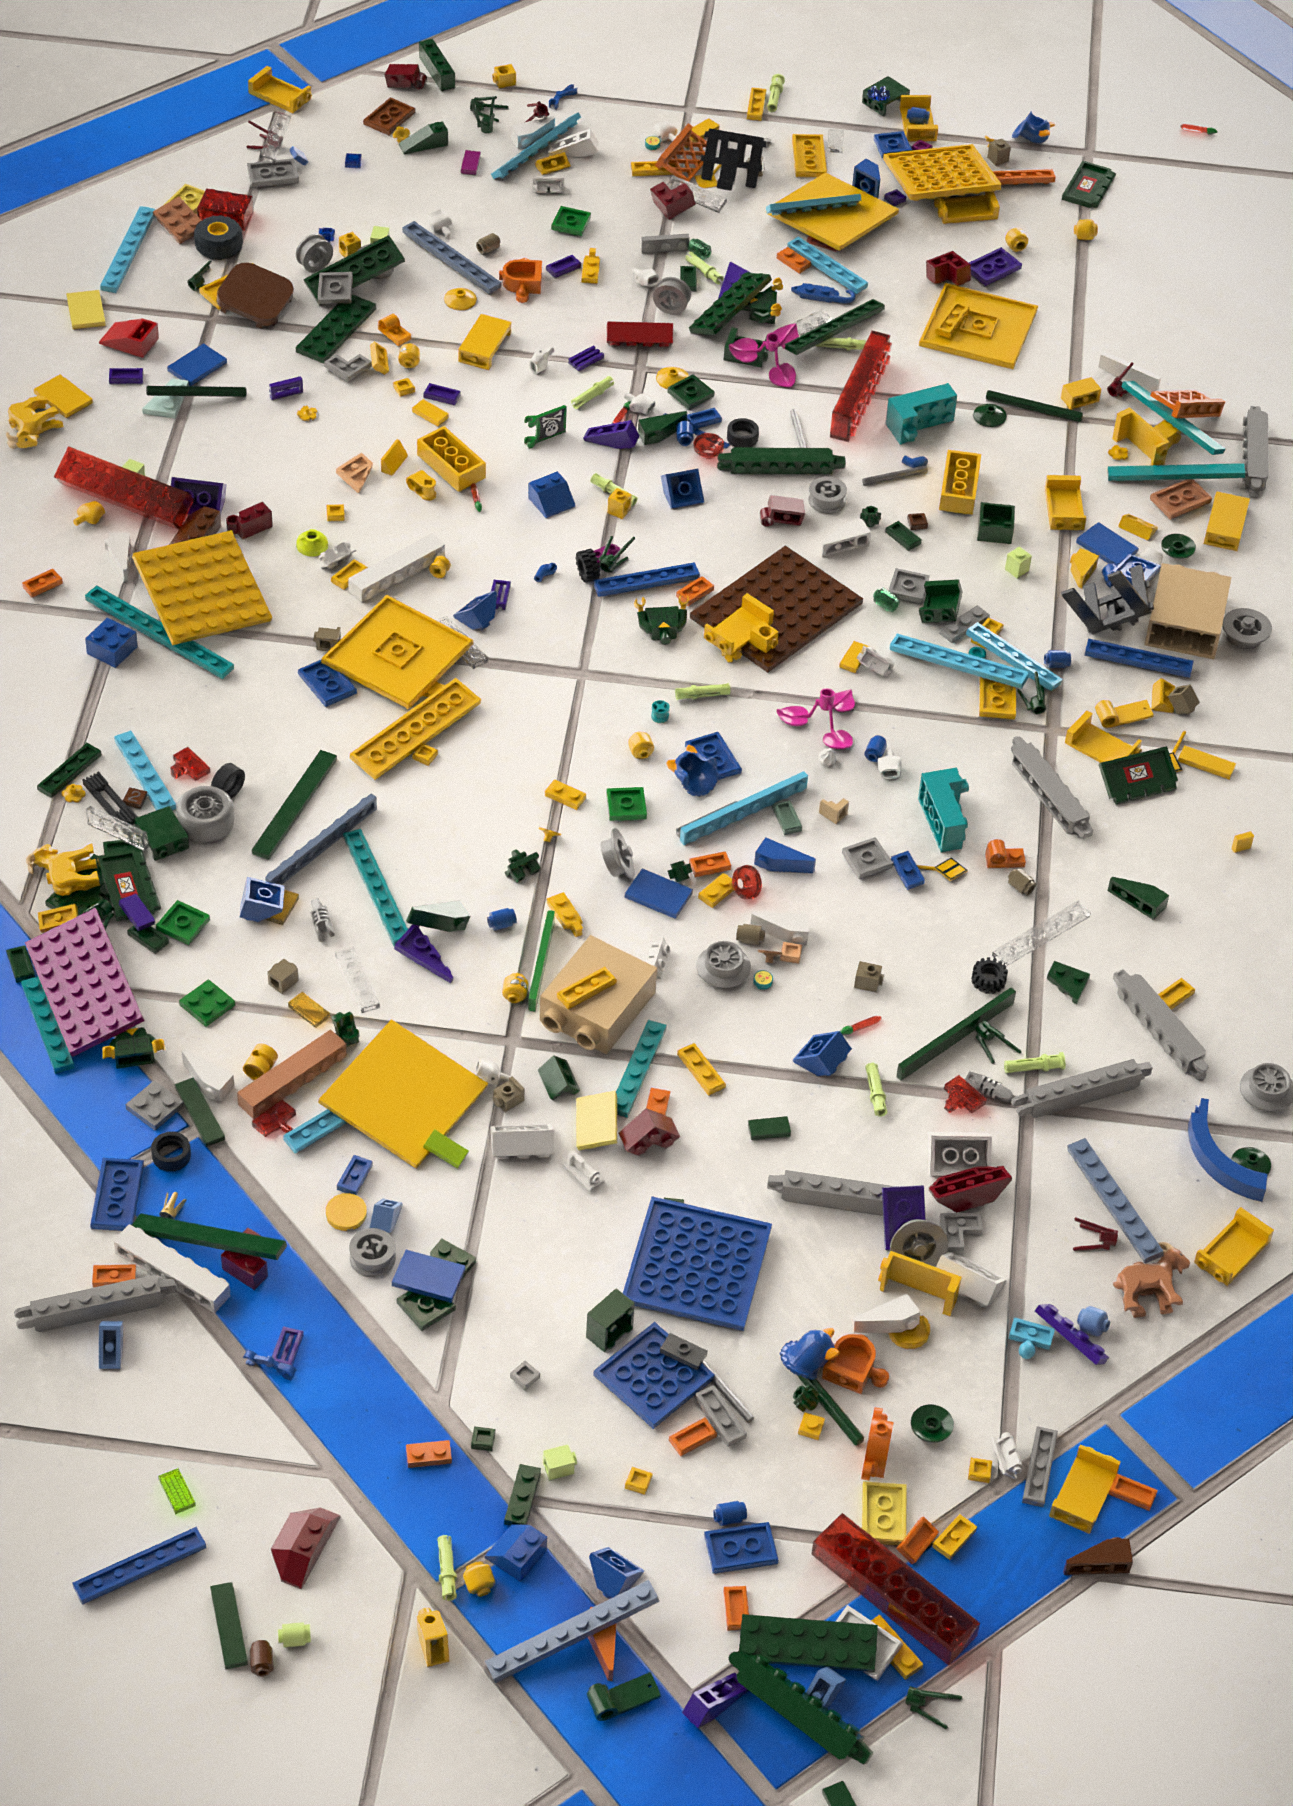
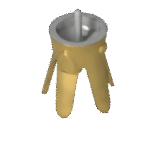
M167 1193L164 1207L159 1213L160 1217L175 1220L187 1199H183L174 1209L178 1193H173L168 1204Z

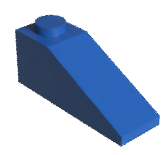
M765 837L755 851L754 864L772 872L814 873L816 858Z

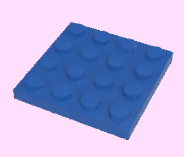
M656 1322L652 1323L593 1372V1376L653 1429L691 1399L695 1393L707 1386L715 1377V1374L704 1364H701L699 1369L696 1370L660 1353V1347L669 1334Z

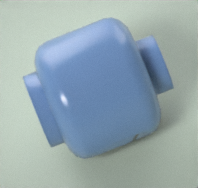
M1088 1306L1080 1311L1077 1324H1079L1081 1331L1098 1337L1103 1332L1108 1331L1110 1320H1108V1314L1104 1310Z

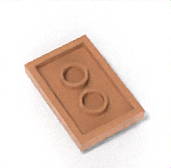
M180 196L153 211L154 217L179 244L193 237L196 226L202 221Z
M1186 479L1152 493L1150 500L1169 519H1173L1211 503L1212 497L1194 479Z

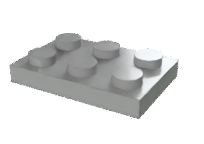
M294 158L247 163L252 188L299 183Z

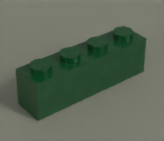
M433 39L420 41L419 58L440 91L454 89L455 72Z

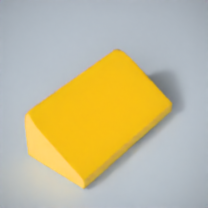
M565 152L539 159L535 163L536 168L542 175L571 166Z
M399 439L395 440L381 458V472L388 475H394L408 457Z
M1131 514L1122 515L1118 525L1119 528L1145 540H1149L1158 529L1157 526Z
M1160 678L1153 684L1152 710L1167 713L1174 712V707L1168 698L1175 689L1173 684L1163 678Z

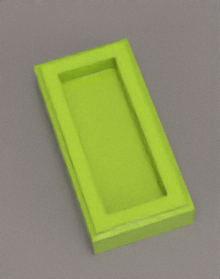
M435 1129L423 1146V1148L457 1169L469 1152V1150Z

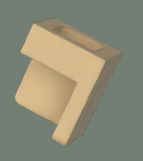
M843 798L835 804L832 801L827 802L822 799L820 801L819 814L837 824L848 814L849 801Z

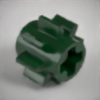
M867 506L865 509H862L860 519L864 521L867 527H874L876 524L879 525L882 513L878 512V508L874 506Z
M684 860L670 864L672 869L668 870L670 879L675 878L676 882L689 879V873L693 872L690 863L685 864Z
M810 1384L807 1387L799 1386L793 1394V1399H795L793 1404L802 1412L806 1409L812 1411L819 1404V1398L817 1397L819 1393Z

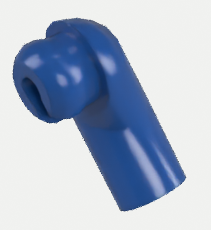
M905 455L902 463L915 468L927 465L928 459L924 456L912 459Z
M553 562L541 565L534 576V580L541 582L544 576L553 575L557 570V565Z

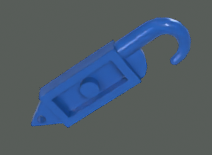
M803 283L802 285L791 287V291L803 299L849 304L856 298L855 293L851 290H846V293L850 294L851 297H841L835 288Z

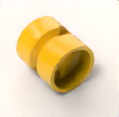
M256 1044L250 1057H248L243 1065V1072L252 1080L258 1079L274 1066L278 1059L277 1052L269 1045Z

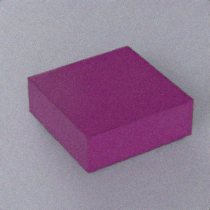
M921 139L911 146L912 151L932 148V145Z

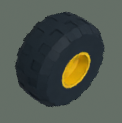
M220 215L203 219L194 230L196 249L206 258L208 257L213 260L228 259L236 255L243 244L241 226L234 219L232 220L230 217Z

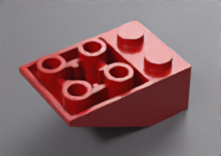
M144 318L115 322L101 338L99 344L143 358L159 339L158 323Z

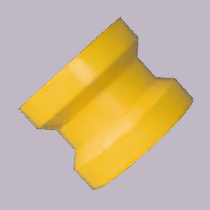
M437 556L434 563L429 567V571L434 577L443 578L447 573L446 571L450 569L451 563L446 557Z

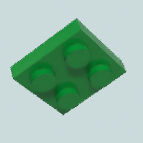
M560 206L551 224V230L582 236L591 218V212Z
M644 787L606 788L609 821L647 819Z
M177 900L156 924V930L189 945L210 921V915Z
M209 979L179 1000V1005L205 1027L236 1006L235 1000Z

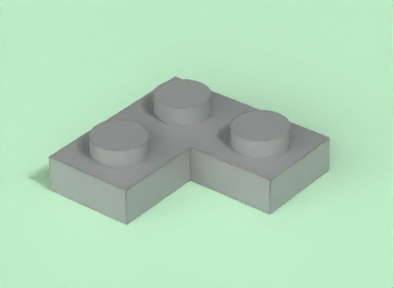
M335 354L324 362V367L349 382L372 367V361L361 354L350 361H346Z
M940 1213V1227L944 1230L948 1239L947 1252H964L963 1235H981L983 1233L981 1213Z

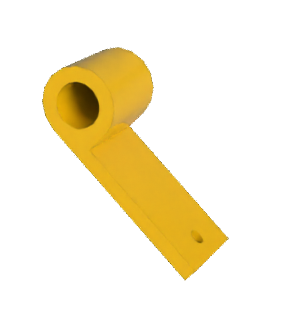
M1147 699L1118 707H1113L1112 702L1109 700H1101L1095 706V711L1104 728H1112L1154 717Z

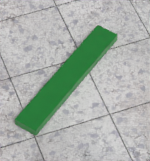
M553 910L547 911L528 998V1010L536 1012L555 924V911Z

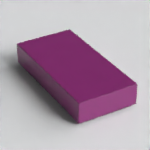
M465 150L461 174H477L481 158L480 151Z

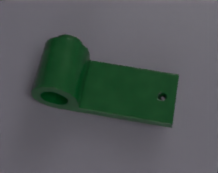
M649 1672L611 1689L605 1684L596 1683L589 1688L586 1696L598 1721H605L661 1697L652 1673Z

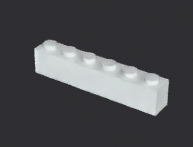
M431 533L348 578L349 592L361 603L371 599L373 596L427 568L434 563L437 556L445 557V544Z
M129 1224L113 1241L115 1254L132 1264H136L137 1267L150 1275L157 1274L158 1279L174 1278L178 1292L213 1313H216L230 1297V1286L224 1278H218L207 1268L198 1266L192 1259L183 1257L175 1249L163 1245L157 1238H152L145 1234L140 1228H135Z

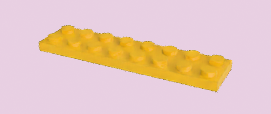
M455 678L351 752L349 758L376 780L415 752L422 744L429 742L480 705L481 698Z

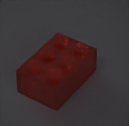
M206 188L197 207L198 217L202 221L211 216L230 217L241 226L242 231H245L253 214V196Z

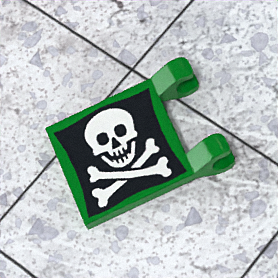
M562 405L544 413L528 415L524 418V422H528L529 428H533L536 425L535 436H526L524 438V443H528V448H533L541 441L566 432L567 406Z

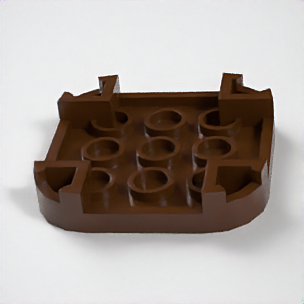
M240 263L232 268L219 287L216 302L220 306L221 312L226 314L229 310L255 321L258 328L271 324L275 326L287 304L292 301L294 287L291 281L284 276L252 263Z

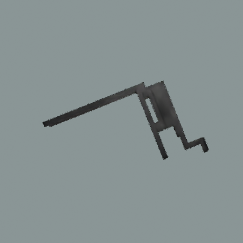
M711 128L705 131L704 137L707 138L705 155H701L700 161H704L701 179L712 180L714 165L721 164L717 189L732 191L735 184L737 167L748 169L745 186L756 188L759 171H762L763 165H760L763 147L766 148L767 141L771 142L772 139ZM721 140L719 157H716L718 141ZM730 142L738 143L737 149L729 148ZM752 145L749 163L744 162L746 146Z
M1142 565L1130 568L1132 585L1120 570L1108 574V579L1113 584L1111 587L1112 594L1098 599L1094 582L1083 586L1085 601L1075 588L1061 592V595L1085 624L1089 633L1096 634L1109 628L1112 631L1117 629L1121 631V624L1129 621L1134 626L1136 622H1139V617L1150 614L1151 610L1154 609L1153 602L1148 601L1147 589L1151 588L1149 580L1145 581ZM1106 604L1108 618L1101 620L1099 607Z

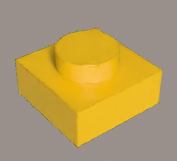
M804 1412L798 1434L819 1440L825 1418Z

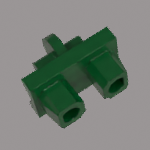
M517 849L511 852L512 857L508 859L510 863L507 866L508 870L504 873L506 877L511 876L516 883L526 877L523 871L526 868L531 875L538 873L541 869L537 861L539 854L536 851L527 856L525 851L520 853Z
M349 1011L345 1014L339 1012L333 1015L331 1018L335 1027V1034L346 1043V1049L350 1045L359 1043L360 1033L356 1029L353 1014Z

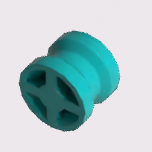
M664 700L653 702L651 718L654 722L665 723L668 721L669 703Z

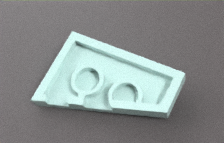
M172 378L165 386H189V382ZM154 396L142 408L143 414L176 419L185 396Z

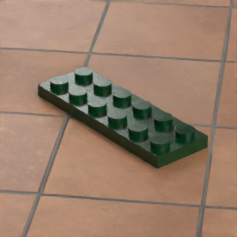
M387 235L303 280L318 303L320 273L352 272L353 289L405 262V258L390 235Z
M744 273L718 300L713 302L711 307L694 321L689 327L690 332L716 335L772 281L771 275Z
M352 294L351 303H338L295 347L296 353L324 364L376 310V303Z
M742 1614L739 1651H743L750 1656L760 1654L770 1661L769 1664L817 1668L829 1667L831 1669L875 1672L878 1625Z

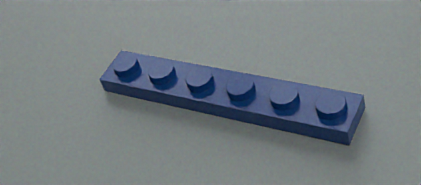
M695 562L597 579L594 580V587L598 597L692 581L700 578V573Z
M1089 638L1084 655L1188 678L1191 676L1194 662L1193 660Z
M196 1526L72 1582V1585L83 1605L206 1549V1543Z

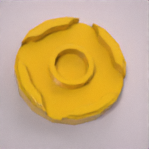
M351 1193L336 1195L326 1205L328 1223L333 1228L341 1231H348L351 1228L354 1230L360 1227L367 1217L365 1202L359 1196Z
M920 1315L919 1324L915 1328L907 1329L903 1332L888 1333V1335L897 1346L905 1349H915L927 1342L930 1335V1324L926 1317Z

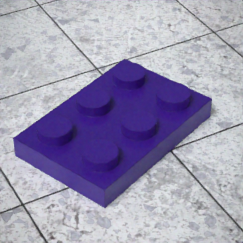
M1002 247L969 262L971 264V275L985 286L1022 269V263Z
M924 1185L882 1187L885 1250H890L892 1238L903 1224L916 1219L926 1220Z

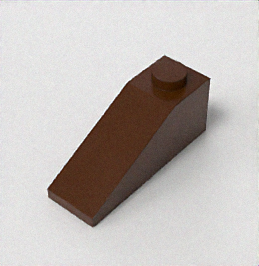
M1114 1537L1106 1539L1067 1559L1063 1571L1064 1575L1130 1573L1133 1559L1129 1538Z

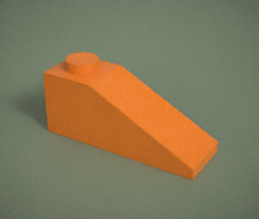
M616 1624L588 1637L608 1681H613Z

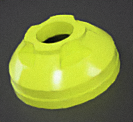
M309 529L298 536L296 547L305 556H319L328 549V539L322 532ZM315 535L317 537L314 539H309L307 536Z

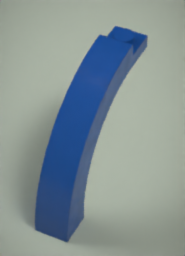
M1201 1098L1199 1106L1195 1105L1194 1112H1191L1188 1123L1189 1142L1197 1161L1223 1187L1240 1196L1263 1202L1266 1192L1267 1174L1256 1172L1237 1164L1218 1148L1208 1128L1209 1099Z

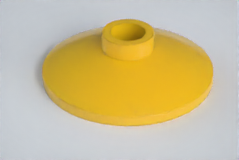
M466 288L451 289L444 296L445 304L454 310L470 309L477 301L475 293Z
M666 367L657 373L656 381L661 387L668 389L669 386L689 375L681 368Z

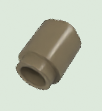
M491 233L476 242V248L479 253L487 254L498 249L501 240L498 235Z
M1020 868L1017 870L1013 869L1008 875V883L1021 894L1029 895L1036 887L1034 879Z
M751 924L738 925L736 940H740L741 943L760 945V942H764L765 930H762V926Z

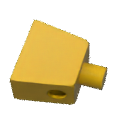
M430 1608L421 1609L417 1616V1629L427 1667L449 1662L448 1634L440 1612L437 1610L432 1611ZM437 1639V1643L432 1645L431 1641Z

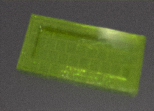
M179 1468L158 1476V1480L175 1515L196 1506L195 1500Z

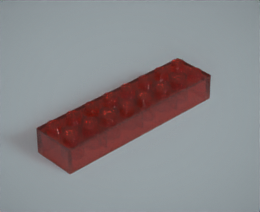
M871 331L832 411L830 438L849 442L851 437L855 436L856 426L860 425L862 415L864 416L866 412V405L870 404L871 395L875 394L876 385H879L881 375H884L886 365L890 362L891 355L888 354L892 348V342H890L891 335Z
M69 446L54 475V478L62 485L177 530L181 528L194 501L188 492Z
M841 1513L813 1541L811 1555L948 1666L977 1637L980 1622L845 1514Z

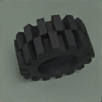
M590 548L578 551L575 559L581 580L589 582L599 579L600 568L594 550Z
M987 957L986 961L984 958H981L980 961L974 964L971 979L976 989L979 988L980 992L986 990V994H989V991L995 994L996 990L1000 992L1001 988L1004 989L1008 969H1006L1005 964L1002 965L1003 962L1001 960L996 962V958L990 960V957ZM991 973L994 974L996 977L988 978L985 977L983 974Z

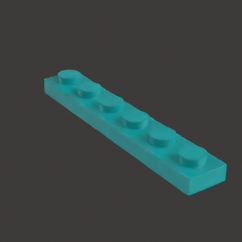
M39 976L21 981L22 989L54 1073L73 1069L72 1057Z
M647 1020L616 1090L617 1115L628 1118L666 1032V1024Z

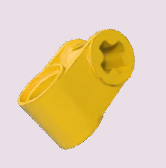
M420 470L406 478L408 487L422 497V499L430 501L436 498V491L434 489L436 481L426 474L425 471Z

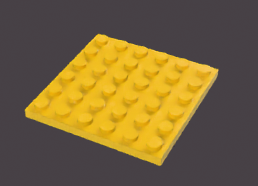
M973 144L886 153L883 156V160L909 199L913 201L1001 190L1000 181Z
M232 530L135 552L132 555L172 645L270 622L273 618Z

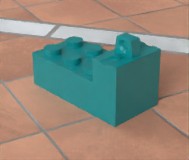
M946 383L888 398L885 424L900 445L906 442H913L915 437H917V430L954 421L958 395L951 385Z
M957 767L921 774L918 800L940 852L962 849L963 841L966 840L965 829L968 828V822L966 817L962 815L959 801L961 793L969 791V784L967 779L961 778Z

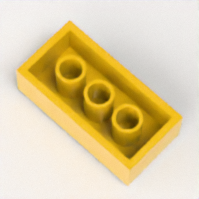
M445 426L417 439V455L458 492L486 478V462Z
M956 450L947 451L939 510L973 515L981 454Z

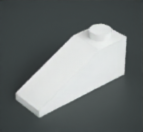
M555 116L511 125V140L517 149L530 146L555 127Z
M590 128L550 143L548 154L553 156L565 152L567 157H586L598 152L599 142Z
M862 519L845 523L822 542L821 556L825 557L869 545L870 530Z
M109 532L108 539H105V550H108L109 559L123 581L128 582L131 552L130 532Z
M751 911L750 924L762 926V930H765L766 934L788 943L807 944L809 914Z
M186 1049L182 1050L183 1064L191 1076L194 1077L199 1088L209 1099H214L221 1103L235 1087L234 1074Z
M905 1294L852 1318V1332L854 1334L897 1333L907 1329L911 1330L919 1324L920 1311L909 1295Z

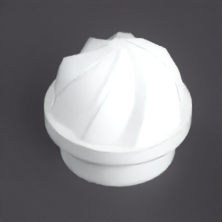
M828 748L819 753L818 759L822 766L831 767L836 762L837 755L834 750Z

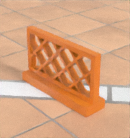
M689 123L661 154L655 164V167L659 170L661 167L665 168L686 184L690 182L703 166L704 161L697 160L696 156L705 155L703 147H706L707 144L706 140L692 131L693 126ZM690 137L695 139L697 143L691 142ZM683 146L689 147L690 151H684ZM693 147H698L699 151H694ZM676 155H682L683 159H677ZM686 155H691L692 159H687ZM668 163H675L676 167H672ZM679 163H684L686 168H680ZM689 164H694L695 168H690ZM682 172H687L689 177L684 176Z
M1197 390L1152 391L1150 395L1173 410L1171 416L1175 418L1220 417L1226 402L1223 399H1210Z

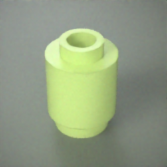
M304 1622L282 1624V1629H278L279 1643H283L284 1647L305 1646V1643H311L310 1624L304 1625Z

